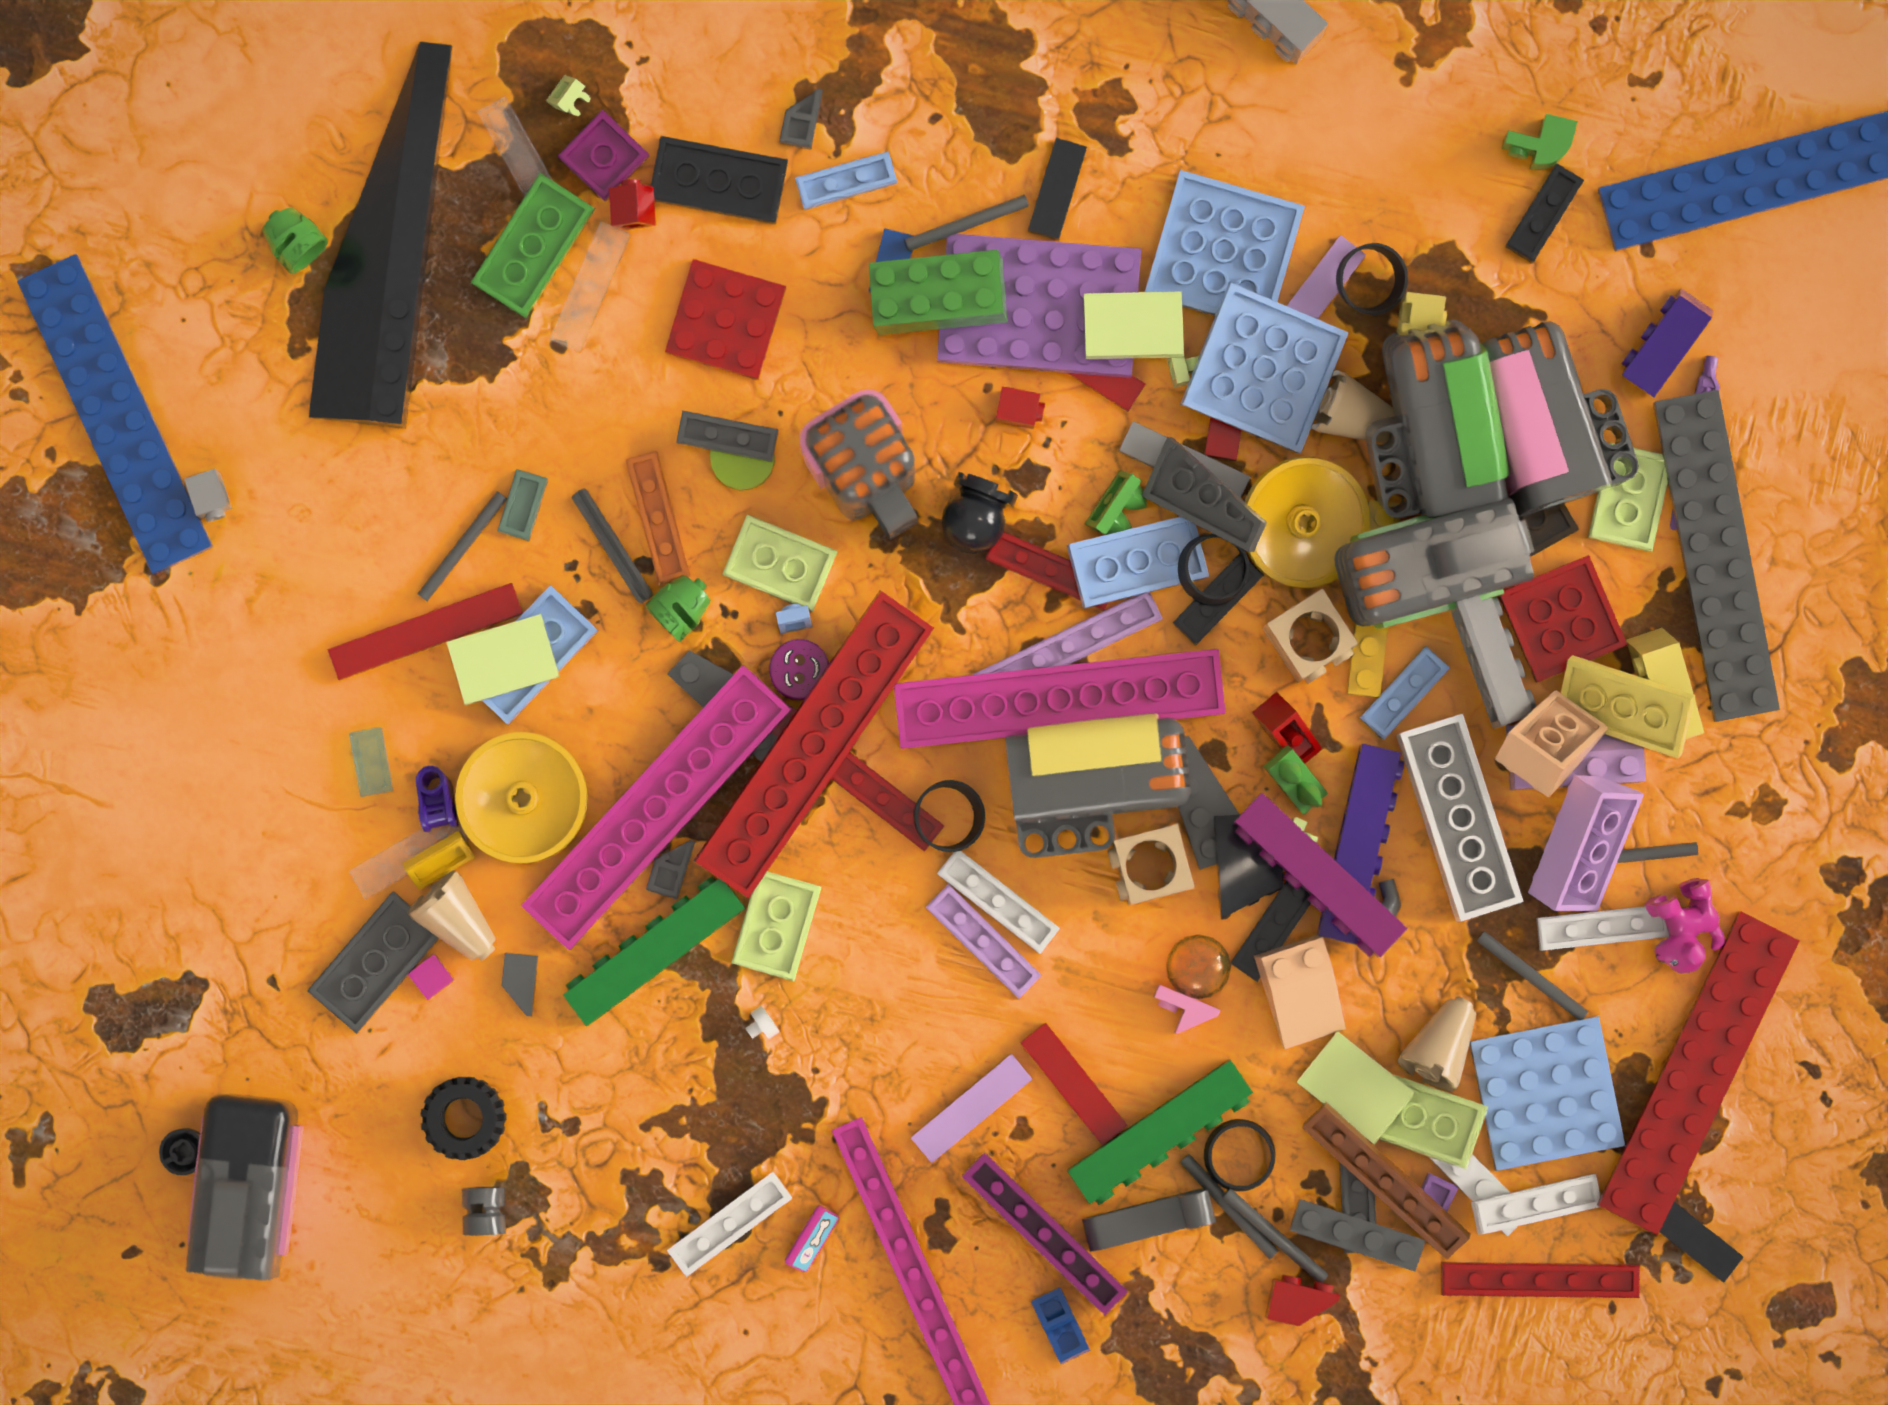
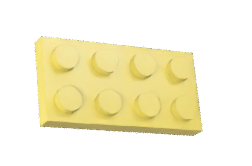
M1574 655L1568 659L1561 694L1609 728L1605 735L1677 759L1682 755L1695 695Z

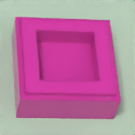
M435 954L408 973L427 1000L454 981V978Z

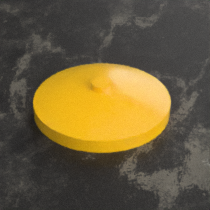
M1296 457L1272 466L1256 480L1245 499V503L1267 522L1255 551H1247L1253 563L1264 574L1288 586L1312 588L1323 586L1338 579L1334 562L1336 551L1341 546L1350 543L1352 536L1370 531L1369 505L1359 483L1348 471L1339 465L1321 458Z
M514 732L495 737L475 750L460 772L455 793L457 815L468 838L486 854L505 862L520 864L547 859L565 848L578 833L583 823L588 799L586 782L574 757L557 742L545 736L528 732Z

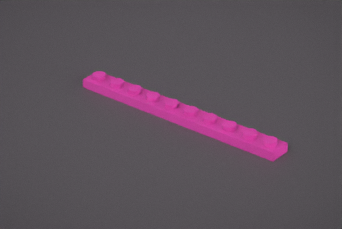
M860 1117L833 1129L832 1133L953 1404L991 1405L863 1118Z

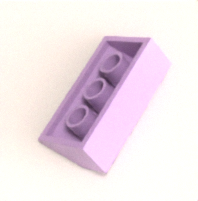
M1506 725V737L1516 725ZM1604 734L1560 787H1568L1574 775L1597 776L1618 784L1645 782L1644 747ZM1509 771L1510 790L1534 789L1532 785Z
M1574 775L1572 782L1568 786L1561 810L1556 817L1550 838L1544 847V853L1539 866L1533 875V881L1528 893L1554 911H1598L1644 794L1638 790L1597 776Z

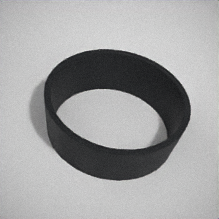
M1380 243L1364 244L1347 253L1341 260L1336 273L1337 290L1344 302L1355 310L1369 315L1383 314L1396 307L1402 300L1408 285V272L1402 257L1391 247ZM1365 249L1375 250L1383 254L1391 263L1395 277L1394 286L1389 297L1383 303L1371 308H1362L1354 305L1348 298L1343 286V273L1347 262L1357 251Z
M1215 534L1201 535L1190 541L1180 554L1177 568L1180 583L1186 593L1196 601L1208 605L1223 604L1235 598L1242 591L1249 575L1247 554L1244 549L1234 545L1240 552L1245 566L1244 579L1241 585L1235 591L1223 596L1208 595L1194 585L1188 571L1190 555L1200 542L1209 538H1221Z
M956 780L940 781L927 788L916 802L913 814L914 825L922 840L933 848L944 852L961 851L971 846L983 831L985 824L984 804L977 792L969 785ZM947 787L958 790L967 797L973 809L974 820L969 834L961 842L952 846L933 844L926 838L920 828L918 819L920 804L926 794L937 788Z
M1234 1119L1219 1125L1209 1135L1204 1147V1163L1209 1175L1217 1184L1225 1189L1231 1188L1233 1191H1248L1258 1187L1269 1177L1275 1164V1147L1270 1135L1257 1123L1245 1119ZM1242 1126L1256 1130L1266 1139L1270 1148L1271 1161L1267 1172L1260 1180L1250 1185L1236 1186L1227 1183L1217 1174L1212 1164V1149L1215 1141L1223 1132L1233 1127Z

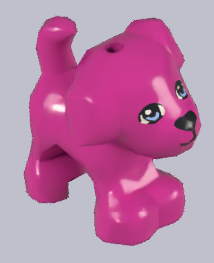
M1693 878L1679 884L1682 895L1690 899L1688 907L1681 908L1675 896L1667 900L1666 895L1653 897L1645 903L1646 910L1652 917H1660L1665 920L1669 937L1655 947V957L1659 962L1667 964L1671 969L1680 974L1698 970L1706 958L1705 948L1696 938L1698 934L1708 932L1711 935V949L1714 951L1721 949L1725 944L1724 933L1719 927L1720 918L1712 905V889L1708 879Z

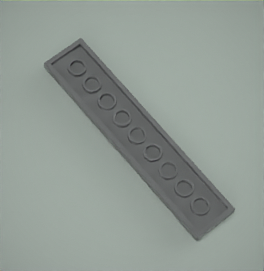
M1719 390L1653 402L1713 721L1718 722L1780 710Z

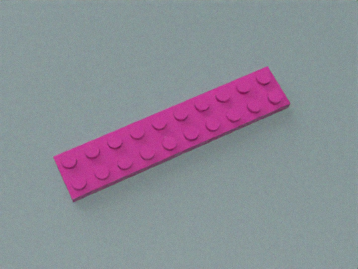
M1219 649L896 683L894 686L900 749L1006 738V736L1028 734V728L1092 719L1157 713L1159 718L1172 719L1226 714Z
M742 665L521 906L563 946L571 950L792 709L746 666Z

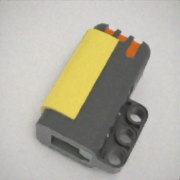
M1157 713L1028 728V734L1006 736L1009 778L1020 850L1028 857L1039 858L1108 849L1115 840L1113 814L1179 807L1184 805L1191 796L1184 729L1178 721L1172 718H1159ZM1097 826H1103L1109 832V839L1103 845H1097L1091 839V832ZM1064 830H1071L1076 835V843L1070 849L1061 847L1058 842V836ZM1033 833L1040 835L1044 842L1042 849L1036 853L1029 851L1026 847V839Z

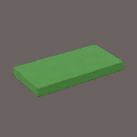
M539 173L470 283L527 318L596 208Z

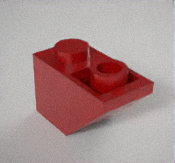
M1282 1274L1281 1280L1273 1278L1265 1317L1268 1320L1301 1326L1337 1303L1340 1294L1333 1291L1334 1285L1314 1281V1285L1311 1287L1300 1284L1302 1278Z

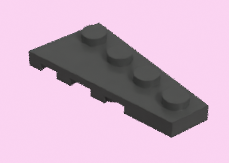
M1167 437L1142 497L1248 552H1254L1267 522L1173 437Z
M690 650L668 673L703 708L733 676L732 673ZM770 733L752 754L762 762L778 737Z
M1188 735L1185 736L1190 772L1191 796L1184 805L1178 807L1200 870L1216 864L1217 850L1213 822L1214 816L1240 814Z

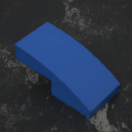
M1060 1287L1031 1301L1061 1365L1090 1351Z

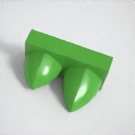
M1119 470L1084 524L1093 531L1104 535L1132 529L1131 523L1122 510L1123 508L1139 510L1147 507V500L1142 497L1144 491L1139 485L1141 480L1132 473Z
M1288 745L1263 766L1303 815L1312 807L1322 806V798L1328 794L1327 791Z

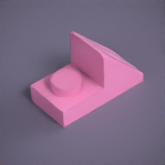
M1161 985L1157 986L1153 996L1160 999L1158 1006L1174 1013H1176L1178 1007L1183 1009L1174 1034L1213 1019L1220 1013V1009Z

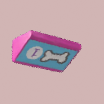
M818 1205L786 1256L785 1263L802 1272H807L837 1224L839 1216L824 1206Z

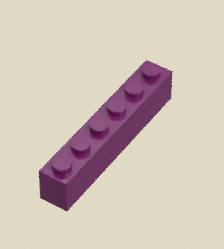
M1263 793L1259 794L1233 822L1238 827L1234 832L1248 845L1252 841L1262 849L1259 855L1272 867L1278 864L1286 872L1283 878L1296 890L1302 886L1310 894L1307 900L1322 913L1326 909L1335 917L1331 921L1333 925L1345 935L1350 931L1359 940L1355 945L1369 958L1373 954L1378 958L1382 957L1408 929Z
M985 1152L962 1174V1178L1104 1315L1128 1292L1117 1279Z

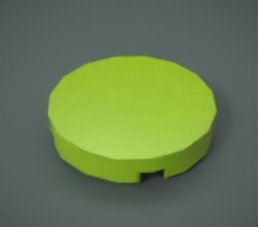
M712 450L710 452L711 467L717 479L725 486L738 491L753 489L762 485L771 475L775 464V456L773 457V462H767Z

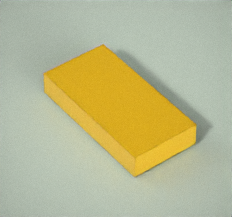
M458 830L406 860L402 865L417 889L420 890L475 858V855Z

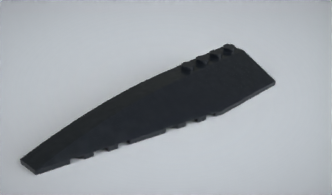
M420 41L328 278L323 296L309 418L406 429L452 45Z

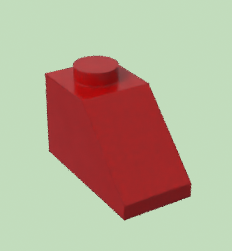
M1278 692L1274 693L1252 712L1263 730L1277 747L1282 750L1288 745L1304 764L1322 750V747L1298 712Z

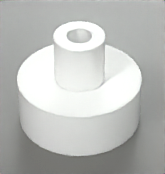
M762 1005L750 1012L755 1022L745 1029L752 1039L762 1032L768 1039L780 1032Z

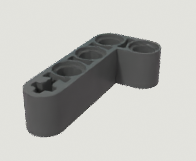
M1202 1188L1082 1219L1089 1250L1093 1252L1185 1228L1203 1227L1216 1223L1208 1189Z

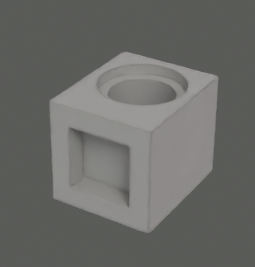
M212 469L184 479L195 514L200 519L206 518L207 522L215 521L225 517V511L232 509L221 473L218 470Z

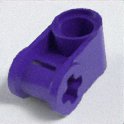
M426 766L422 768L416 776L415 783L419 802L418 814L423 831L425 833L431 832V829L434 827L449 824L451 827L458 826V815L451 780L438 767ZM440 778L439 785L433 790H428L429 783L433 779Z

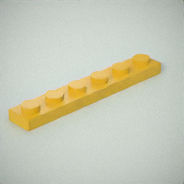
M1368 501L1370 531L1400 522V518L1389 516L1379 505L1378 501ZM1388 502L1389 507H1395L1399 504ZM1355 623L1353 636L1358 644L1352 648L1354 655L1351 656L1347 694L1380 697L1388 627L1376 629L1374 625L1360 626Z

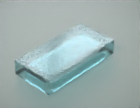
M382 727L349 733L360 797L394 792Z

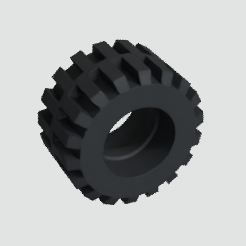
M458 1077L444 1081L436 1086L432 1093L426 1097L424 1109H421V1129L426 1134L424 1138L428 1144H432L433 1150L438 1154H444L449 1159L467 1160L490 1151L500 1141L499 1138L504 1133V1123L507 1120L503 1108L505 1104L503 1099L499 1098L496 1089L491 1088L483 1080L475 1079V1077ZM457 1099L474 1101L482 1112L483 1121L481 1128L475 1135L468 1138H460L453 1135L445 1123L446 1109Z

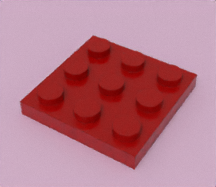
M692 259L665 353L759 380L786 286Z
M1589 555L1537 576L1531 581L1506 589L1504 594L1499 595L1535 683L1565 672L1568 659L1572 655L1591 661L1628 645Z

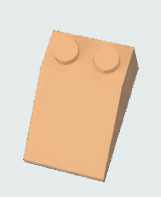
M1555 690L1508 733L1495 760L1504 765L1507 770L1515 773L1532 785L1535 790L1549 797L1565 782L1609 727Z
M1314 935L1254 955L1283 1049H1288L1346 1029L1334 971L1323 937Z

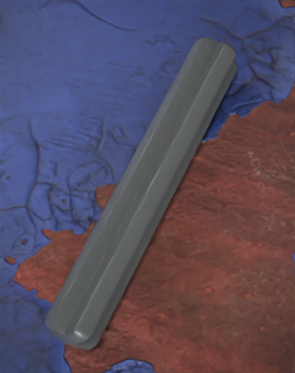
M584 488L576 492L572 496V500L637 602L643 603L653 596V592L587 489Z

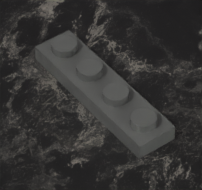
M1302 1199L1298 1200L1289 1228L1292 1232L1416 1272L1425 1243L1424 1239Z

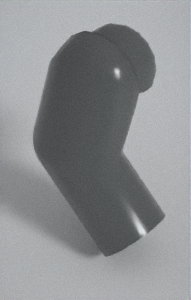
M1390 879L1379 882L1383 898L1381 904L1396 917L1401 908V901L1395 880Z

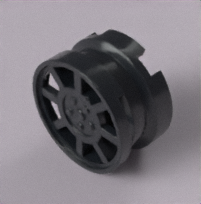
M191 1128L174 1130L165 1136L160 1144L159 1157L162 1165L169 1172L176 1175L195 1173L200 1132Z

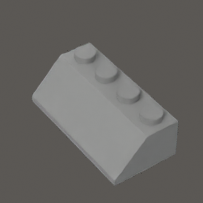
M1478 595L1456 602V608L1450 611L1492 728L1496 729L1524 719L1533 711V708H1536V703L1531 690H1525L1521 678L1525 677V672L1519 658L1514 660L1510 647L1514 646V642L1509 629H1503L1499 619L1503 612L1498 598L1494 597L1481 601Z

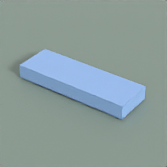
M889 151L795 178L804 210L898 184Z
M1425 646L1380 697L1363 713L1360 719L1382 740H1385L1450 667Z

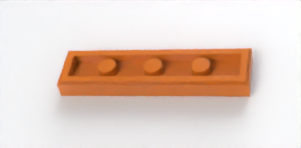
M657 451L625 459L658 584L670 583L681 575L691 577Z

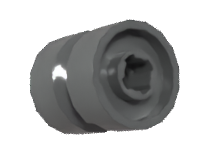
M505 1187L462 1188V1207L467 1210V1214L462 1217L463 1235L481 1236L506 1233L505 1215L500 1212V1209L505 1206ZM483 1205L486 1212H482Z

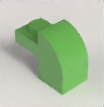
M1546 113L1541 121L1538 137L1508 130L1504 136L1501 149L1508 150V155L1519 159H1527V156H1531V170L1548 169L1561 161L1570 149L1578 121Z

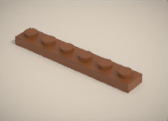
M1327 1102L1304 1122L1302 1128L1445 1259L1451 1257L1470 1239V1232Z

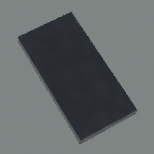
M660 136L651 187H654V202L776 224L788 159Z

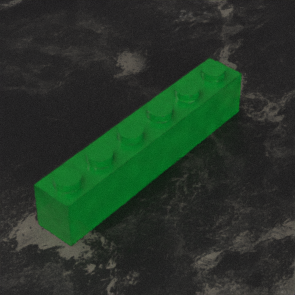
M711 876L697 887L700 893L692 899H689L686 895L673 904L671 908L674 912L663 919L661 915L657 916L644 926L647 932L637 939L635 935H632L618 946L621 952L613 958H610L607 954L594 963L592 967L595 971L584 978L580 974L567 983L565 986L568 988V991L563 996L585 1026H590L746 909L730 886L721 879L716 880L714 876Z
M1227 1060L1071 1166L1067 1171L1088 1203L1091 1204L1096 1201L1100 1205L1114 1195L1111 1189L1122 1182L1126 1187L1140 1178L1142 1175L1139 1170L1148 1164L1154 1168L1168 1159L1167 1151L1176 1145L1179 1149H1182L1196 1139L1193 1134L1204 1127L1208 1131L1223 1121L1220 1116L1230 1108L1235 1113L1250 1103L1248 1096L1253 1092L1233 1062Z

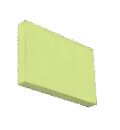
M1182 291L1084 293L1085 359L1184 357Z
M1634 448L1639 466L1636 475L1620 485L1597 492L1587 538L1652 552L1668 483L1663 454ZM1615 461L1614 469L1616 473L1624 476L1626 473L1624 464L1620 461Z
M747 514L722 575L789 603L800 604L801 606L807 605L809 611L813 612L838 551Z
M541 614L447 642L465 705L560 678Z
M767 871L751 894L731 963L795 981L822 887Z
M1338 1031L1297 1081L1301 1087L1321 1103L1327 1102L1374 1145L1415 1095L1413 1090Z
M1394 1075L1413 1090L1415 1095L1379 1140L1467 1170L1488 1107Z

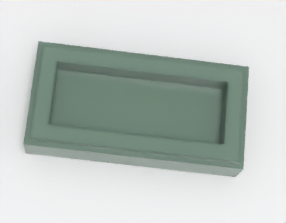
M516 469L497 530L498 532L530 541L549 480L548 478Z

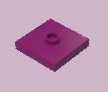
M601 110L558 155V158L606 202L609 199V188L621 186V181L627 180L650 155L608 114Z

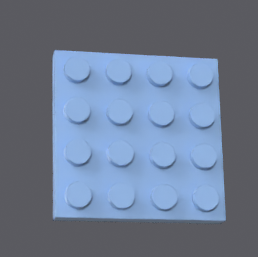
M1180 170L1145 292L1182 291V307L1213 316L1217 313L1228 283H1233L1277 302L1305 206Z
M1228 283L1180 405L1295 453H1301L1349 332L1243 287Z
M1599 1016L1470 1041L1481 1103L1488 1107L1485 1123L1495 1171L1625 1146Z

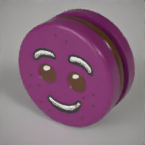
M805 639L790 640L782 644L774 652L769 665L770 678L774 687L784 697L803 701L828 666L829 661L825 652L817 644Z

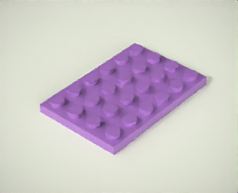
M955 234L947 237L946 255L999 250L1003 259L1008 322L939 329L937 362L1132 377L1133 358L1085 359L1084 293L1138 292L1141 249Z

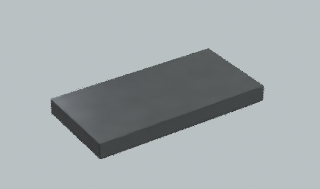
M392 891L307 990L356 1034L360 1032L408 976V973L415 968L439 940L437 936L411 919L407 914L411 906L394 891Z

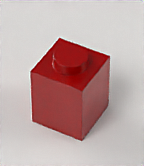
M628 179L621 181V186L609 188L611 227L633 230L656 226L654 187L642 185L638 179Z
M1002 386L996 422L1034 429L1035 421L1042 422L1045 403L1039 402L1040 393Z

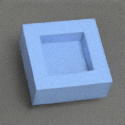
M791 604L783 607L782 611L775 612L781 634L812 628L807 605Z

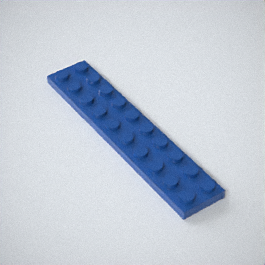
M1888 111L1600 187L1597 191L1614 251L1628 249L1888 179Z
M74 254L18 280V285L152 574L160 573L213 548L201 519L195 514L189 493L79 256Z

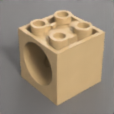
M1323 588L1276 617L1262 628L1297 683L1303 679L1307 684L1311 683L1327 672L1324 666L1330 662L1335 667L1354 655L1352 648L1358 644ZM1302 617H1310V619L1315 621H1324L1329 626L1333 637L1329 645V650L1332 652L1328 658L1314 662V658L1299 657L1294 652L1290 641L1294 632V628H1291L1295 620Z
M1178 824L1115 840L1112 844L1113 848L1107 850L1112 869L1118 868L1121 880L1116 882L1120 901L1127 900L1128 906L1195 888ZM1154 842L1156 848L1163 852L1167 850L1171 856L1173 871L1170 870L1163 880L1166 885L1158 890H1144L1145 885L1136 880L1132 882L1127 874L1126 860H1131L1136 851L1132 848L1139 843Z

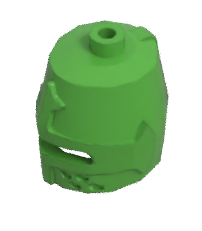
M286 208L281 211L275 210L269 215V220L262 229L271 248V253L290 274L298 273L306 268L327 248L328 241L324 234L309 218L294 208Z
M681 575L662 587L645 606L649 613L680 643L700 623V619L711 600L704 591L707 586L699 578L693 581Z

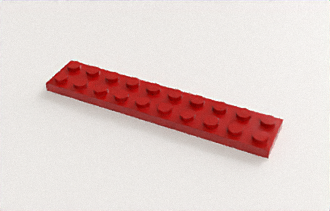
M879 590L693 861L749 898L925 643L934 627Z
M1742 911L1738 912L1725 939V944L1716 957L1597 1206L1655 1235L1659 1234L1800 940Z

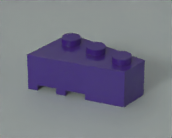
M1682 288L1675 297L1670 295L1660 309L1663 315L1656 324L1651 322L1640 337L1644 340L1637 351L1632 348L1621 363L1625 367L1622 376L1653 397L1662 388L1713 316L1711 308Z

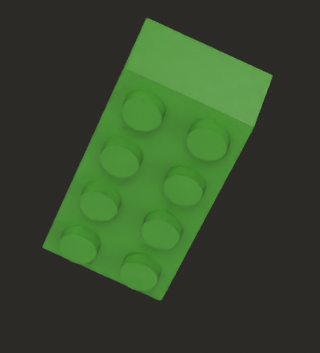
M998 249L869 263L873 327L878 335L1008 322L1003 259Z

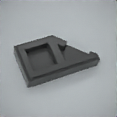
M822 89L815 90L811 95L785 111L780 144L812 149L823 94Z
M689 840L655 858L646 890L678 899L695 841Z
M505 953L502 987L526 1016H532L538 956Z

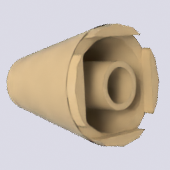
M1335 370L1331 376L1334 381L1330 387L1327 386L1314 420L1317 423L1313 424L1311 429L1320 433L1366 440L1365 432L1372 422L1393 417L1395 413L1393 407L1345 372ZM1380 432L1376 437V442L1386 443L1389 440L1390 432Z
M453 870L435 882L425 896L421 895L409 908L407 914L412 920L471 961L477 958L483 961L495 950L492 944L496 938L463 878L456 870Z
M1456 997L1455 1000L1447 999L1402 1051L1397 1061L1400 1067L1412 1076L1416 1071L1424 1077L1422 1082L1429 1086L1447 1092H1452L1453 1089L1456 1090L1460 1084L1477 1015L1472 1009L1473 1004L1461 997Z

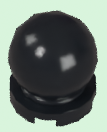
M958 471L954 486L959 488L960 493L950 498L943 509L941 525L945 538L952 547L964 553L976 554L992 548L1004 532L1006 519L1003 509L1006 507L1014 508L1018 494L1011 490L1007 494L998 491L997 487L999 484L969 473L966 477L964 473Z

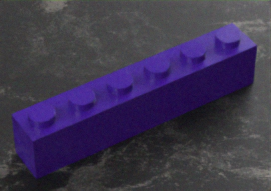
M1361 744L1359 745L1334 860L1371 895L1375 896L1376 889L1371 888L1373 875L1378 876L1381 870L1383 857L1378 856L1380 843L1386 844L1390 825L1385 824L1387 812L1394 811L1397 793L1392 792L1395 779L1400 780L1402 777L1405 761L1399 760L1401 752ZM1324 909L1321 913L1316 936L1355 945L1358 939L1350 931L1345 935L1331 922L1335 917Z

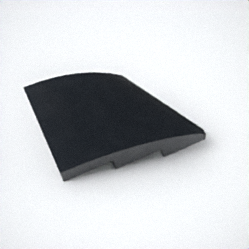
M1240 815L1214 816L1213 821L1217 850L1216 865L1221 920L1229 918L1232 913L1247 905L1251 906L1259 902L1263 896H1270L1283 889V869L1278 864L1274 867L1270 866L1259 855L1262 849L1252 841L1248 845L1234 832L1238 827L1233 822Z

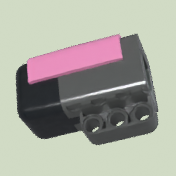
M229 1093L215 1095L206 1103L204 1115L202 1116L187 1241L186 1272L238 1280L242 1278L273 1280L280 1277L282 1255H287L289 1250L303 1125H297L298 1110L291 1101L280 1098Z

